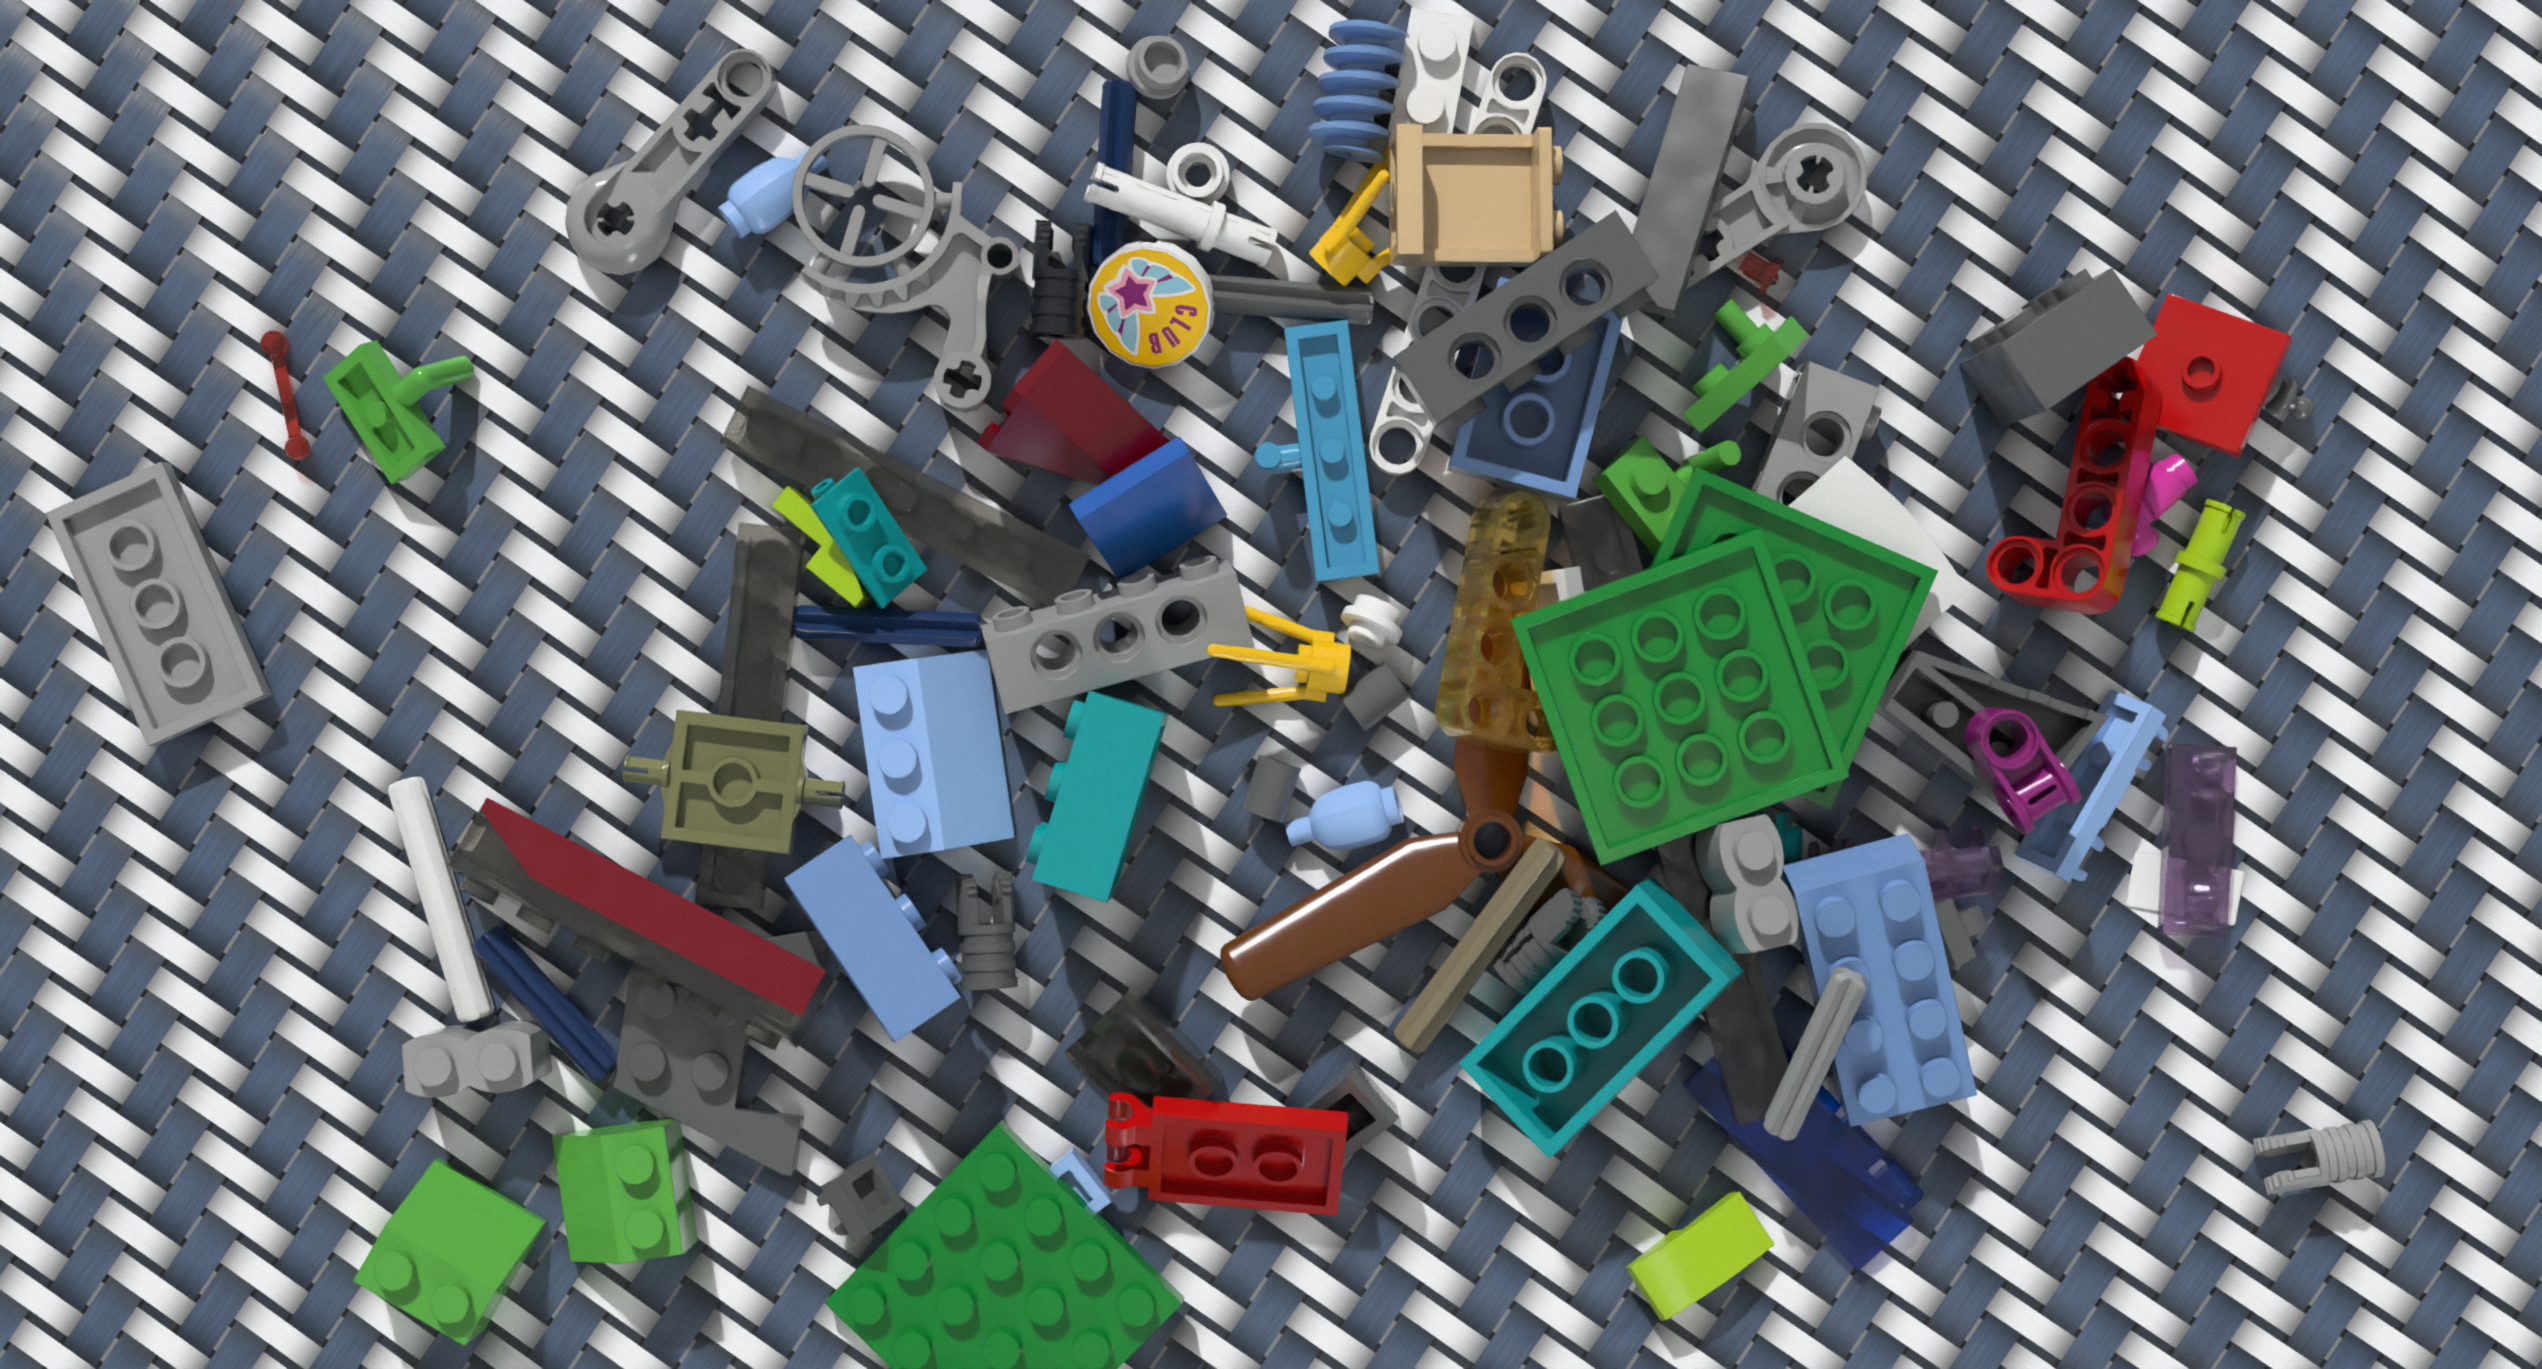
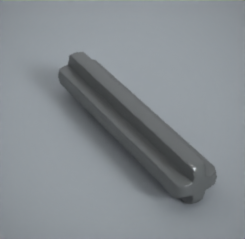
M1208 274L1214 291L1212 297L1214 301L1213 311L1215 310V312L1322 322L1348 320V324L1368 325L1373 319L1375 296L1374 291L1370 288Z

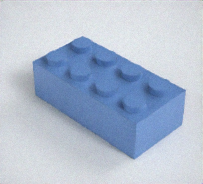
M1905 833L1785 864L1783 866V875L1797 907L1799 920L1798 938L1815 1008L1833 970L1837 967H1847L1852 971L1861 973L1867 979L1866 992L1830 1065L1836 1096L1850 1127L1976 1096L1977 1091L1925 860L1910 835Z

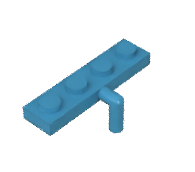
M1348 320L1284 328L1299 443L1280 446L1271 442L1262 443L1255 451L1257 466L1260 470L1268 473L1302 468L1316 583L1379 575L1380 570Z

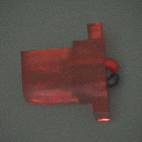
M1749 251L1737 270L1760 285L1757 293L1763 296L1768 287L1775 285L1776 280H1779L1777 273L1784 260L1778 258L1774 263L1771 261L1767 262Z

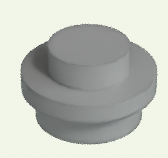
M1148 36L1139 40L1132 47L1126 59V73L1130 83L1139 93L1152 99L1173 97L1180 92L1189 77L1190 68L1185 50L1177 41L1167 36Z

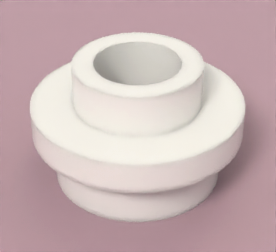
M1197 142L1181 147L1172 155L1168 162L1166 178L1170 191L1210 205L1212 201H1218L1225 194L1230 181V170L1226 158L1217 148L1206 143ZM1196 165L1206 167L1211 173L1208 183L1201 187L1192 186L1186 180L1187 172Z
M1360 594L1356 597L1353 605L1345 606L1341 614V620L1349 627L1347 635L1365 647L1381 650L1384 644H1398L1403 632L1399 626L1403 619V614L1397 608L1379 598Z

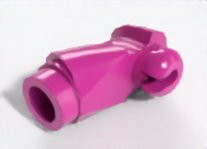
M2172 453L2166 459L2159 460L2155 464H2149L2131 556L2139 557L2144 555L2158 544L2159 534L2149 524L2159 519L2162 514L2187 493L2188 489L2198 482L2189 464L2176 453ZM2107 504L2105 523L2109 521L2112 515L2111 504Z

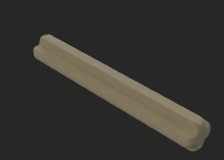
M1537 838L1532 842L1396 1025L1394 1035L1404 1047L1418 1054L1428 1048L1565 865L1566 856L1556 845L1543 838Z

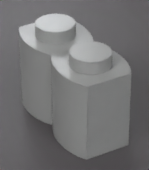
M1766 814L1719 823L1697 831L1695 842L1696 859L1703 879L1713 891L1710 900V920L1718 943L1729 954L1755 953L1796 943L1799 928L1797 907L1789 888L1781 879L1784 866L1783 846L1779 833L1771 819Z
M533 1021L505 1022L485 1031L464 1025L446 1026L411 1039L402 1045L405 1091L421 1097L438 1098L450 1096L469 1087L492 1093L510 1092L525 1087L552 1072L549 1035L537 1022Z

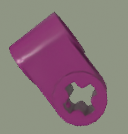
M1988 707L1978 711L1969 720L1965 729V743L1968 751L1990 783L1993 794L2001 809L2021 834L2025 836L2035 830L2034 822L2061 804L2067 802L2070 805H2074L2082 799L2074 779L2062 762L2053 754L2036 724L2028 715L2017 710ZM2007 720L2014 730V742L2006 753L1997 756L1989 745V734L1998 722Z

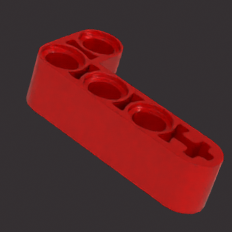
M2125 356L2088 382L2056 540L2011 536L1999 541L1990 551L1987 559V573L1991 582L2017 603L2082 614H2101L2112 609L2121 598L2162 404V392L2157 382L2134 358ZM2130 383L2136 386L2134 391H2128ZM2116 393H2123L2120 403L2115 399ZM2123 417L2129 422V424H2125L2122 422ZM2124 442L2125 451L2122 458L2111 466L2101 467L2100 457L2103 451L2114 443ZM2111 504L2112 515L2109 521L2098 529L2089 530L2087 528V520L2090 513L2101 505ZM2035 558L2036 568L2033 575L2021 584H2013L2012 574L2015 567L2023 560ZM2098 566L2099 578L2097 583L2088 591L2076 593L2074 583L2077 575L2088 567Z

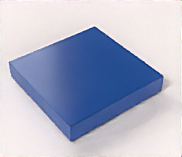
M1180 436L1069 504L1078 522L1118 580L1136 573L1228 516Z

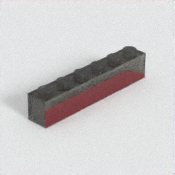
M486 798L448 863L449 867L464 878L459 888L492 906H494L499 896L520 907L515 917L546 934H550L556 925L576 935L571 946L600 962L606 963L610 954L632 964L628 975L659 992H662L666 984L669 983L689 993L684 1004L713 1020L719 1021L723 1012L745 1022L741 1031L743 1035L772 1050H776L780 1041L797 1049L833 983V979L826 970L489 798Z

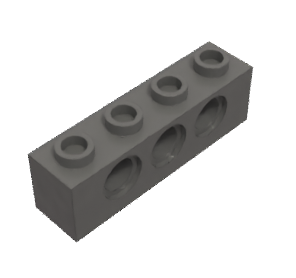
M1615 210L1395 355L1392 364L1434 428L1449 420L1453 428L1457 429L1487 408L1482 397L1501 384H1504L1509 393L1515 391L1542 372L1536 361L1557 347L1563 356L1566 357L1597 336L1591 325L1613 311L1620 321L1652 300L1646 289L1653 285L1660 276ZM1577 273L1592 276L1600 287L1599 301L1590 306H1581L1574 303L1566 293L1565 284L1567 278ZM1522 309H1530L1539 313L1546 326L1544 337L1539 341L1531 343L1519 340L1513 334L1510 327V318L1515 312ZM1468 345H1476L1483 348L1491 359L1490 372L1479 379H1470L1463 376L1455 365L1456 352Z

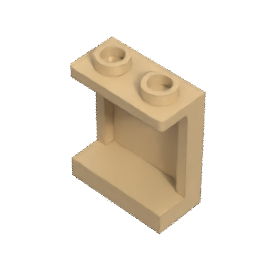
M1396 124L1388 138L1390 266L1530 267L1553 252V249L1562 246L1564 231L1563 214L1561 210H1553V185H1560L1563 155L1561 146H1552L1551 127H1538L1533 134L1527 135L1423 133L1422 124Z

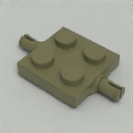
M676 710L673 742L664 760L627 755L623 767L647 769L649 772L626 770L622 773L623 782L661 786L660 791L665 806L661 831L662 839L782 854L793 853L797 818L804 804L842 809L845 797L820 794L819 791L842 794L845 793L846 787L845 781L836 782L808 778L804 761L808 725L687 710Z

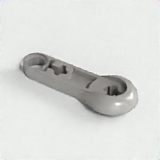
M744 48L727 53L631 159L593 173L576 187L567 202L565 226L570 245L583 262L603 273L625 275L643 270L659 258L670 239L680 201L774 96L777 85L775 72L761 54ZM744 63L757 65L763 74V82L759 91L748 97L735 95L729 86L731 72L738 65ZM717 89L730 105L740 111L732 118L723 108L712 122L713 127L718 131L716 136L710 141L706 137L699 136L693 142L690 138L694 135L695 129L689 122L697 113L706 119L715 112L720 105L710 98V95ZM630 207L634 214L627 217V220L634 224L630 232L624 235L619 231H614L608 236L604 227L611 226V223L604 219L607 212L614 208L622 213Z
M1802 123L1784 130L1769 144L1746 183L1713 204L1704 235H1710L1715 232L1719 236L1720 242L1714 248L1717 258L1709 262L1703 254L1696 257L1691 272L1692 276H1690L1686 290L1774 235L1818 231L1842 223L1858 208L1867 188V165L1860 147L1845 131L1827 123ZM1813 160V167L1822 162L1828 168L1829 174L1823 180L1825 191L1813 193L1814 186H1810L1807 191H1804L1798 185L1797 179L1804 172L1801 162Z

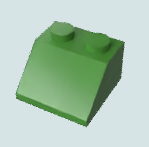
M669 1117L552 1136L571 1262L622 1264L684 1254L698 1241L682 1130L679 1121Z
M437 1158L386 1223L353 1281L465 1346L485 1330L547 1221Z

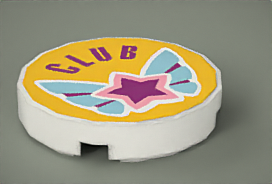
M1140 241L1125 244L1103 261L1089 285L1087 310L1093 330L1109 352L1130 365L1151 369L1177 365L1198 350L1214 324L1215 310L1213 311L1214 301L1212 297L1214 291L1210 277L1194 256L1173 243L1162 241L1139 243Z

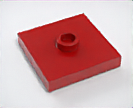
M2168 293L2153 325L2158 335L2145 343L2137 360L2157 382L2162 392V404L2157 429L2239 459L2293 342L2292 337L2283 332ZM2130 383L2128 391H2134L2136 386Z

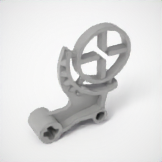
M873 125L846 126L828 133L815 142L803 156L793 181L792 202L797 222L807 240L819 252L812 266L806 264L798 278L829 300L863 312L897 314L919 310L928 306L944 309L950 317V326L938 365L934 371L935 389L939 399L946 407L956 412L966 413L977 410L986 403L992 388V377L988 367L987 355L988 297L992 281L1005 282L1013 278L1017 273L1019 253L1016 245L1008 238H991L961 216L963 182H953L952 193L935 192L931 173L925 160L909 141L897 133ZM857 138L874 139L862 177L864 188L871 190L875 187L889 143L901 150L914 163L920 173L925 190L924 208L880 194L873 197V204L876 209L919 223L909 238L900 246L887 253L870 257L854 256L866 218V211L863 206L856 205L853 208L840 252L831 248L816 235L807 220L804 208V187L846 200H852L855 197V190L851 185L810 173V170L818 158L828 149L841 142ZM934 208L951 209L948 224L939 243L923 262L914 269H911L905 257L925 237L933 219ZM1004 251L1011 256L1012 262L1009 266L998 269L991 266L988 259L992 253ZM833 262L856 269H875L892 265L897 278L873 284H857L836 280L825 274ZM963 365L974 368L973 378L981 380L979 390L968 389L964 398L952 396L953 385L945 383L948 373L959 374Z

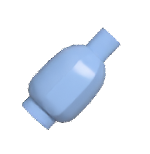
M807 151L794 160L785 157L771 158L751 169L731 185L727 194L728 201L719 206L718 210L739 238L742 239L750 232L765 234L794 213L792 202L793 181L798 165ZM823 155L812 166L810 173L818 175L829 167ZM804 187V201L809 193V188Z
M1362 781L1337 788L1320 796L1314 802L1309 816L1285 822V828L1292 847L1316 840L1328 849L1337 851L1348 850L1383 841L1390 835L1393 825L1404 822L1400 799L1394 786L1382 789L1374 782Z

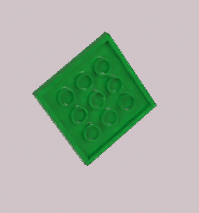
M1695 466L1650 567L1757 528L1761 529L1847 770H1849L1938 570ZM1844 779L1798 796L1831 809Z
M1759 528L1510 618L1600 866L1850 777L1762 531Z
M1001 1120L830 1295L825 1304L892 1369H1118L1180 1307L1185 1297L1104 1218L1095 1213L1071 1186L1061 1177L1058 1178L1050 1170V1166Z

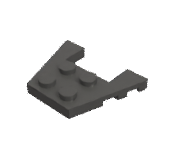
M816 929L763 938L827 970L829 948ZM678 953L632 961L613 1088L782 1175H794L797 1168L804 1116L741 1107L739 1104L756 993ZM826 972L823 978L821 979L818 987L824 986Z

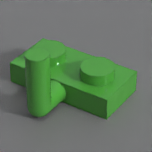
M1732 298L1713 315L1739 344L1736 350L1743 358L1729 371L1721 362L1718 363L1692 387L1699 395V398L1683 415L1700 433L1783 362L1809 335L1792 316L1786 319L1774 331L1766 323H1763L1758 328Z
M375 340L360 344L327 373L323 379L392 485L408 480L446 448L417 401L430 390L469 380L473 376L474 368L469 358L457 356L417 367L402 379L379 342Z
M1642 435L1631 440L1592 480L1655 557L1694 467L1696 466L1712 474L1736 465L1740 461L1741 451L1735 442L1727 440L1689 456L1673 472L1648 439Z

